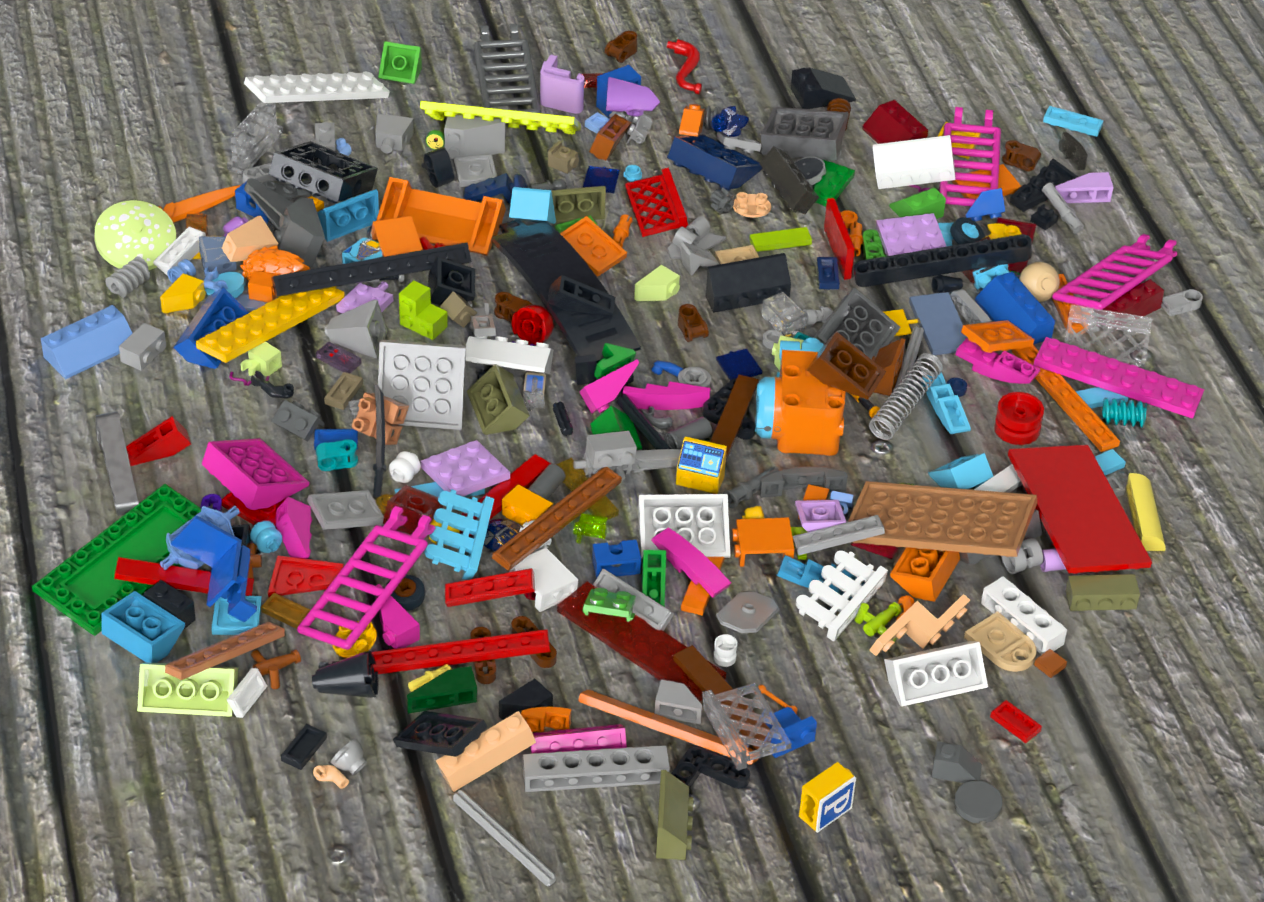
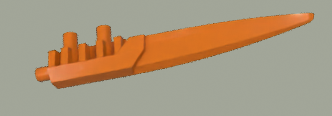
M241 185L204 193L177 203L171 202L166 204L162 210L168 214L174 224L234 197L235 190Z

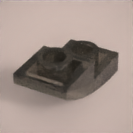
M1063 132L1062 139L1059 141V151L1063 153L1065 159H1071L1072 163H1075L1077 170H1085L1088 156L1086 150L1072 135Z

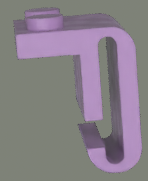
M550 55L548 60L544 61L540 71V104L574 114L581 113L584 109V76L579 73L577 80L571 79V71L557 68L558 56Z

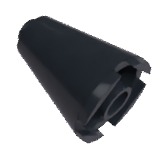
M365 651L317 669L315 675H312L313 688L317 689L319 693L367 698L376 697L379 690L378 671L375 672L373 664H376L373 653Z

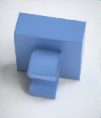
M832 491L830 500H839L841 507L844 509L843 514L847 516L848 508L853 507L854 496L852 494Z

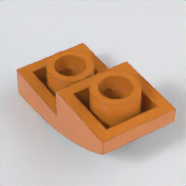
M536 707L522 710L521 712L522 717L532 732H544L546 727L566 730L570 729L571 709Z

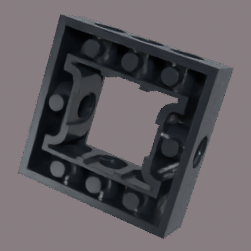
M309 141L274 152L269 175L274 176L279 182H289L294 188L306 189L314 196H323L329 202L338 203L372 190L378 168ZM326 181H327L328 184H329V188H327V186H326V184H325Z

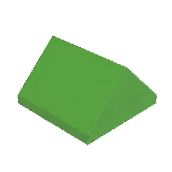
M384 41L378 78L415 84L422 70L421 47Z

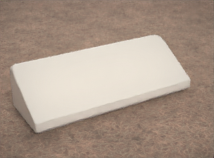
M188 227L153 261V264L168 276L167 272L170 268L177 266L183 259L190 261L199 252V237L206 236L205 232Z

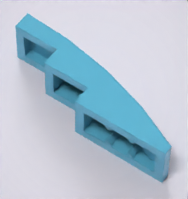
M940 373L926 392L937 416L950 434L970 431L971 427L958 395L954 396L950 384H946L943 374ZM922 376V379H924L925 382H929L927 378H924Z

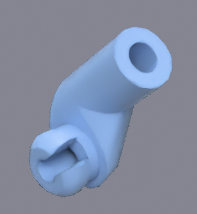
M344 138L337 139L335 143L338 152L349 156L352 152L350 145L346 143Z

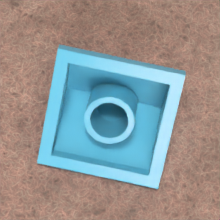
M513 187L509 217L526 222L540 223L547 221L549 224H555L556 218L551 190Z

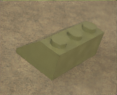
M605 186L551 190L556 223H565L589 215L594 220L605 219Z
M496 364L467 390L480 427L485 435L515 430L530 416L513 374Z
M661 770L656 858L686 860V850H691L692 835H687V831H692L693 816H688V811L693 812V797H689V786L667 770Z

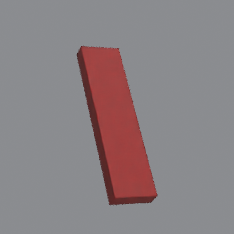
M530 568L445 584V604L447 607L535 592L534 571Z

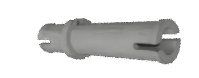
M1052 183L1046 184L1042 192L1060 213L1062 221L1069 225L1073 233L1080 232L1084 225L1077 218L1075 210L1068 206Z

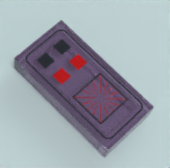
M331 342L326 343L316 352L317 359L349 374L362 364L360 357Z

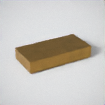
M273 593L261 606L262 613L297 629L310 611V609L276 593Z

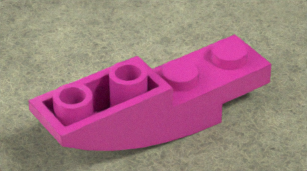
M968 338L957 348L955 354L972 363L973 371L1003 382L1028 384L1040 372V368L1006 351H1003L1001 355L995 352H985L979 345L969 341Z

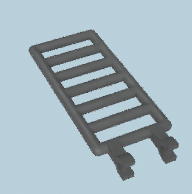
M510 24L511 40L490 41L488 25H481V41L474 43V51L483 108L532 104L533 109L512 111L541 113L528 40L519 39L517 24ZM522 46V51L482 53L484 48ZM524 58V62L484 64L483 61ZM526 69V74L489 76L485 74V71ZM528 81V85L487 86V83ZM530 93L531 96L489 99V95Z

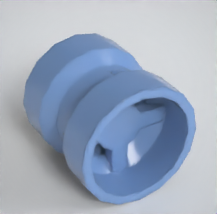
M187 259L181 260L177 266H173L167 272L172 283L183 273L192 277L196 275L194 265Z

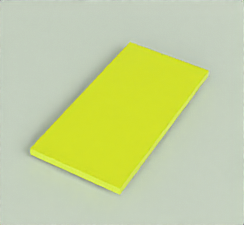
M421 101L420 108L425 111V114H428L427 116L434 120L444 121V117L463 115V118L474 119L475 117H482V120L485 121L501 119V122L508 124L509 128L519 129V125L527 126L528 130L537 131L538 127L546 128L545 131L555 133L557 129H560L565 134L574 135L576 131H581V123L575 117Z

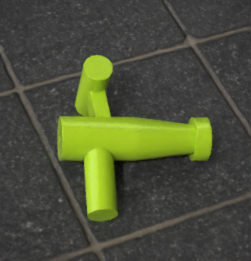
M892 602L888 609L873 616L868 612L869 605L862 603L856 614L855 622L858 624L863 623V621L867 622L863 626V630L868 636H873L877 632L882 635L887 630L885 625L894 616H898L902 609L898 603Z

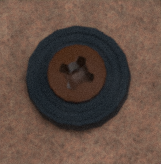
M405 575L391 596L406 611L413 610L423 603L425 587L419 578L413 575Z

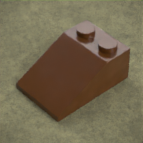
M837 331L822 346L807 369L808 372L823 384L867 400L871 397L886 373L883 368Z

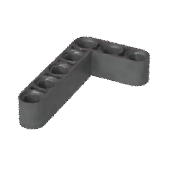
M116 411L96 415V436L99 449L103 450L117 516H121L133 509L139 502L119 414Z

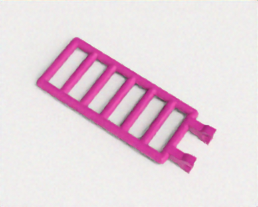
M955 107L954 123H946L944 125L943 136L950 135L951 143L993 146L992 151L952 147L953 155L992 158V163L954 160L956 168L991 171V175L955 172V180L991 183L990 188L948 184V181L940 182L939 192L946 198L945 204L972 206L976 199L948 197L947 192L980 195L982 191L998 189L1001 129L999 127H992L993 110H985L984 126L962 124L963 107ZM951 131L993 134V139L951 135Z
M1142 234L1136 243L1131 246H1122L1054 292L1052 298L1061 302L1102 310L1171 262L1173 257L1177 256V251H1172L1177 243L1175 240L1169 239L1162 249L1157 252L1151 251L1150 246L1146 245L1150 236ZM1124 254H1131V255L1146 257V258L1155 259V260H1158V261L1155 262V261H1151V260H1146V259H1141V258H1136V257L1127 256V255H1124ZM1117 261V262H1121V263H1126V264L1136 265V266H1140V267H1145V268H1147V269H1140V268H1135V267H1131V266L1116 264V263H1112V262ZM1102 269H1106V270L1116 271V272H1120V273L1135 275V277H1129V276L1120 275V274H1115V273L1106 272V271H1101V270H1102ZM1091 277H1096V278H1100V279H1105V280H1110V281H1114V282L1124 283V285L1113 284V283L1104 282V281H1099V280L1090 279V278H1091ZM1079 285H1085L1098 289L1112 291V293H1106L1093 289L1079 287ZM1067 293H1073L1091 298L1100 299L1101 301H1094L1090 299L1067 295Z
M395 506L385 525H376L302 620L297 627L298 633L349 650L427 548L428 542L424 539L436 529L434 525L429 524L431 518L423 515L419 520L416 530L412 535L396 531L408 519L401 515L403 509ZM379 535L416 547L410 555L373 543ZM368 551L402 562L403 564L395 572L362 561L361 558ZM354 568L391 580L385 588H381L350 578L348 575ZM343 584L376 595L378 598L372 605H368L335 592ZM331 601L363 612L365 615L358 623L323 611L322 609ZM318 618L353 631L345 640L310 628L309 626Z

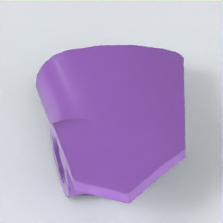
M612 77L608 78L606 111H626L628 115L637 117L643 115V111H653L660 104L658 98L648 87Z

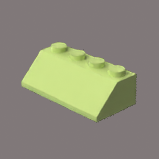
M145 662L140 664L137 711L233 716V710L227 699L238 686L239 667L213 666L180 680L165 673L166 663Z

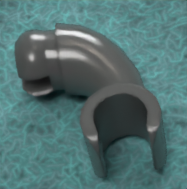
M649 407V413L642 409V414L654 427L667 429V427L673 425V420L670 416L654 417V407Z

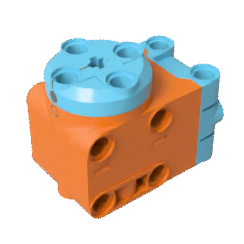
M816 338L805 339L801 343V349L800 341L781 340L779 353L780 372H777V377L765 376L757 384L755 432L760 438L777 439V448L782 453L833 456L839 450L840 436H843L845 391L823 384L807 371L823 346V343Z

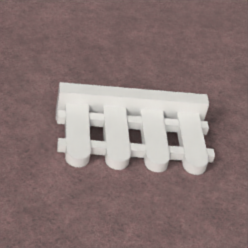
M837 551L834 562L838 566L836 568L831 565L824 566L821 575L825 581L823 583L819 580L811 581L809 592L813 595L810 598L806 595H799L796 600V606L800 609L799 614L802 616L805 614L809 615L819 622L818 626L822 629L827 627V638L833 642L856 617L860 605L867 603L884 584L888 572L881 565L874 571L873 565L869 564L866 566L854 558L855 554L851 551L849 554L845 551ZM845 569L857 577L855 581L843 574L842 571ZM833 584L845 593L840 595L829 586ZM820 599L832 608L827 610L816 601Z

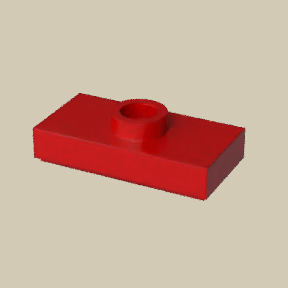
M1007 700L991 711L990 718L1024 743L1029 742L1042 729L1039 723Z

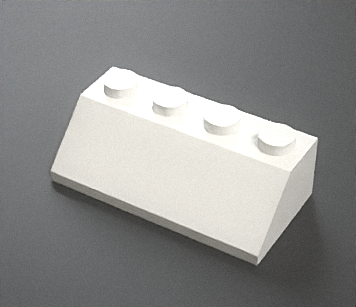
M950 135L873 145L878 189L955 180V164Z
M469 336L466 343V361L492 366L496 364L505 368L550 374L554 350L548 348L549 344L536 343V346H530L528 341L516 339V343L508 342V338L496 336L495 340L487 339V336Z
M967 641L884 659L888 682L900 706L988 687L980 642Z

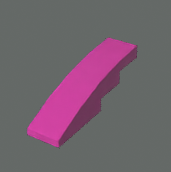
M669 381L668 387L647 384L645 389L624 386L623 394H626L638 409L649 410V407L652 406L655 410H680L703 407V404L710 398L711 388Z
M669 527L651 539L659 550H666V558L679 573L684 571L695 585L700 583L712 598L730 586L731 582L701 551Z

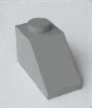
M661 680L655 700V714L669 719L701 724L702 704L685 684Z

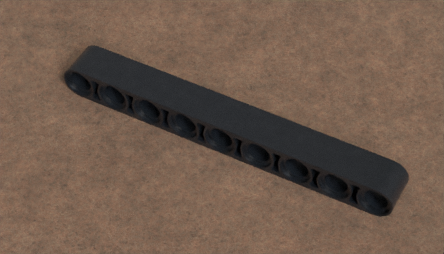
M1021 234L861 260L854 265L855 283L860 287H869L1023 262L1032 257V239L1028 235Z

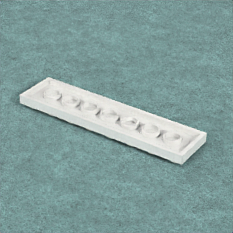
M366 71L363 73L348 72L344 74L255 75L254 77H246L244 84L263 103L388 98L390 93L383 83L379 82L372 73Z

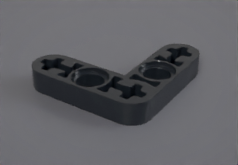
M737 378L729 381L703 404L704 418L716 425L718 424L727 401H722L720 398H729ZM745 417L737 437L743 440L753 438L755 435V423Z
M701 746L690 747L671 772L673 776L689 786V789L701 773L737 789L745 788L750 781V770L746 766ZM714 764H721L724 766V769L715 770L712 766ZM686 770L691 772L692 775L683 777L679 773Z

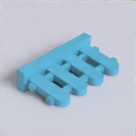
M451 489L450 492L442 491L438 497L439 503L446 506V509L439 508L434 513V520L442 525L441 527L435 526L436 529L429 535L432 540L437 542V545L429 544L424 554L427 558L433 560V564L437 565L441 562L454 567L456 572L464 570L462 579L470 580L478 570L494 499L486 496L483 502L480 503L477 502L478 498L472 497V499L457 495L456 490ZM452 508L467 513V517L451 512ZM448 525L463 531V534L447 530ZM443 544L457 548L459 551L455 552L443 548Z

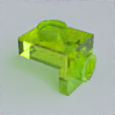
M581 513L580 520L575 522L573 534L577 535L576 543L581 544L583 536L605 539L608 518Z

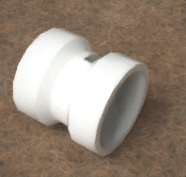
M728 634L719 635L715 639L713 659L716 664L728 667L736 661L737 640Z

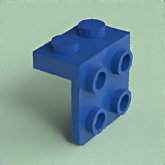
M786 707L761 718L774 732L771 737V746L767 748L774 758L815 741L817 721L812 716L801 720L792 708Z

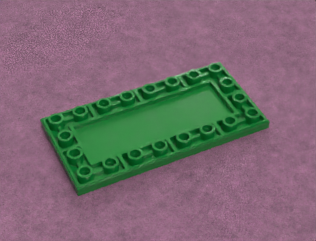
M164 484L32 586V590L95 637L102 631V612L132 592L136 591L143 596L148 589L154 586L114 579L118 557L160 564L170 554L166 543L167 533L171 535L200 513L202 508L167 484ZM174 563L173 565H171V566L183 567V566L180 565L179 563H178V564H175V563Z

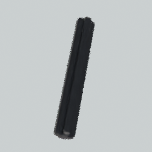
M626 394L617 398L618 405L656 450L671 449Z

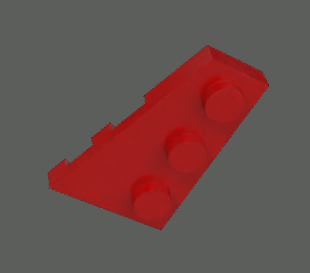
M278 555L268 589V598L273 593L284 596L326 590L342 570L344 564Z

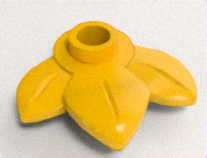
M988 224L987 227L991 234L982 240L1021 235V232L1017 226Z

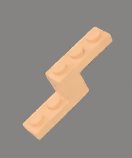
M963 594L938 619L916 601L875 641L870 651L875 656L882 650L886 653L894 645L895 642L893 640L895 638L901 639L905 633L922 649L929 643L934 645L942 636L940 632L943 630L946 633L954 625L955 622L953 620L955 618L959 620L968 611L965 607L970 599Z

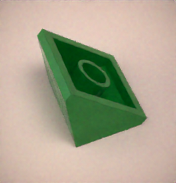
M611 405L590 423L593 435L629 431L637 446L636 450L642 449L633 421L628 415Z

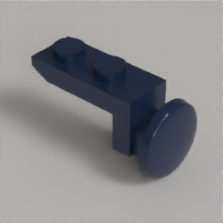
M505 173L465 187L464 199L479 202L483 200L484 196L493 197L503 193L510 204L513 187L528 188V185L521 174H515L514 182H512L508 174Z

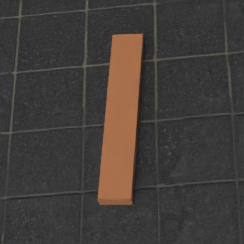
M266 622L165 665V673L183 680L284 637L285 629Z

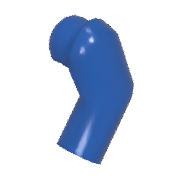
M659 360L654 362V366L651 368V371L657 375H661L664 370L676 377L683 370V368L671 362Z

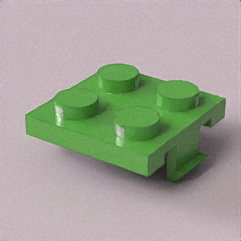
M605 588L591 589L582 611L585 615H589V612L626 617L627 622H629L636 614L632 613L636 596L630 595V593L625 591L614 593L608 592Z

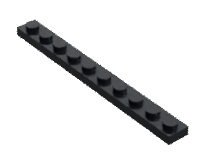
M467 242L277 275L271 278L275 297L429 271L438 257L462 265L472 261Z

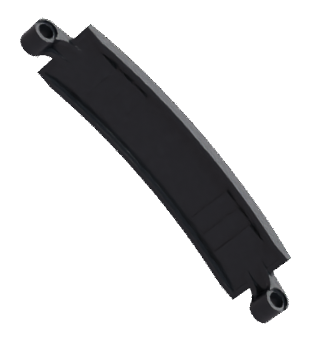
M520 219L499 225L502 234L493 236V243L511 261L537 293L562 330L576 356L594 354L598 363L604 358L602 351L605 343L633 349L634 351L641 350L639 342L616 304L614 305L613 315L608 316L566 311L547 303L549 287L561 275L609 294L583 258L547 221L528 226ZM633 373L631 374L625 385L630 384L634 381Z

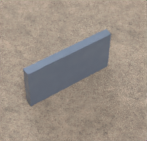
M949 292L910 297V306L916 319H918L919 326L924 329L923 336L931 354L956 353L957 348L968 337L961 333L963 324Z

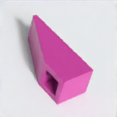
M287 497L276 511V527L282 534V540L289 556L308 559L311 553L309 548L312 535L310 532V524L312 522L311 507Z

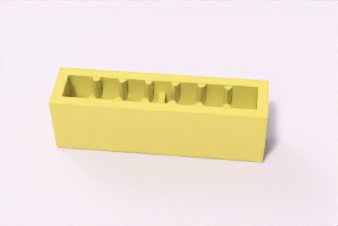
M1129 473L1126 493L1134 529L1146 551H1165L1164 538L1151 482L1144 475Z

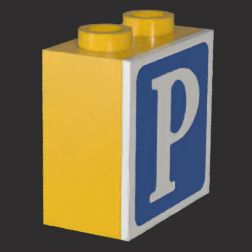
M836 762L802 786L799 817L817 833L852 809L856 777L849 769Z

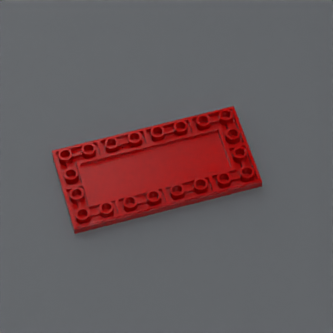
M1088 445L1009 449L1007 455L1027 494L1037 495L1035 509L1038 510L1039 517L1068 573L1077 574L1082 572L1118 571L1151 567L1152 561Z

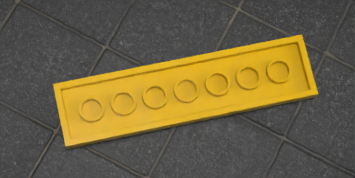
M332 287L281 296L243 317L237 318L226 326H222L220 329L205 335V337L196 341V347L227 363L340 302L344 298V291Z

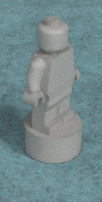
M823 306L819 307L820 310L804 309L802 311V322L805 326L814 325L816 322L825 323L833 313V310L830 307Z

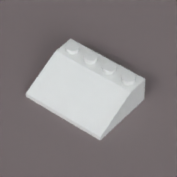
M727 494L639 495L638 521L641 559H643V550H659L651 539L668 527L685 538L706 557L730 558Z

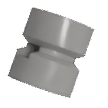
M1034 538L1023 540L1017 557L1001 556L1003 564L1010 574L1024 571L1026 568L1030 569L1039 566L1043 562L1041 547Z

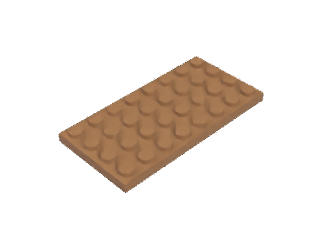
M866 481L848 522L879 515L884 526L885 534L854 541L853 543L1017 557L1037 505V495Z

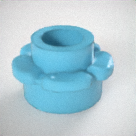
M629 165L626 167L623 176L629 182L638 181L642 178L641 168L637 165Z

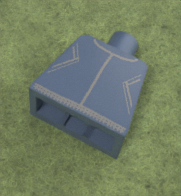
M199 237V252L203 270L208 267L209 272H212L217 267L218 273L221 274L233 272L237 269L236 262H230L223 252L222 247L226 237Z

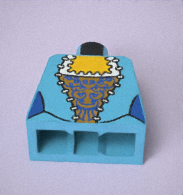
M362 238L342 253L343 264L383 257L378 240L373 241L368 238Z

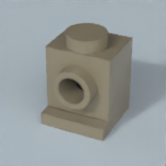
M558 141L548 150V166L566 174L577 167L579 163L578 152L563 146L561 141Z

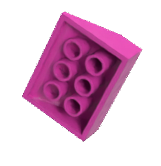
M260 438L208 442L202 465L209 473L214 475L223 486L227 487L235 497L239 498L251 510L269 508L308 487L310 483Z

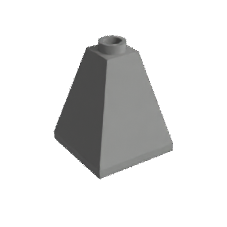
M372 300L330 319L329 324L325 325V335L330 338L332 343L373 358H378L380 340H385L388 332L378 300Z

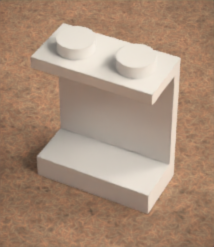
M547 548L533 552L509 571L533 569L536 593L535 608L539 612L576 596L578 579Z

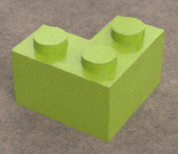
M413 280L399 293L400 325L431 340H434L448 327L447 311L431 304L429 287Z

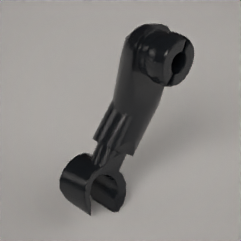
M255 371V376L258 379L253 375L251 376L252 385L261 386V389L272 398L289 399L294 394V386L290 383L284 386H274L264 379L260 371Z

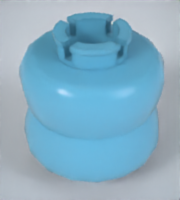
M262 521L253 526L250 532V539L256 544L260 552L271 553L280 547L282 534L272 522Z

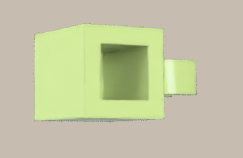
M264 342L249 350V360H244L240 364L241 371L248 369L249 376L255 375V371H260L264 376H269L282 367L281 351Z

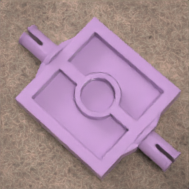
M384 281L375 288L359 283L336 305L337 312L343 314L372 300H378L381 312H383L394 301L393 294L385 292L389 286Z

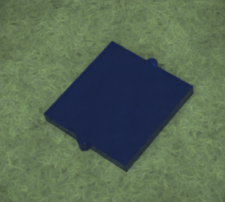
M588 166L583 188L605 186L606 193L614 194L620 170Z
M747 348L736 352L730 351L728 354L716 357V361L730 381L737 378L738 375L754 377L761 375L763 372Z

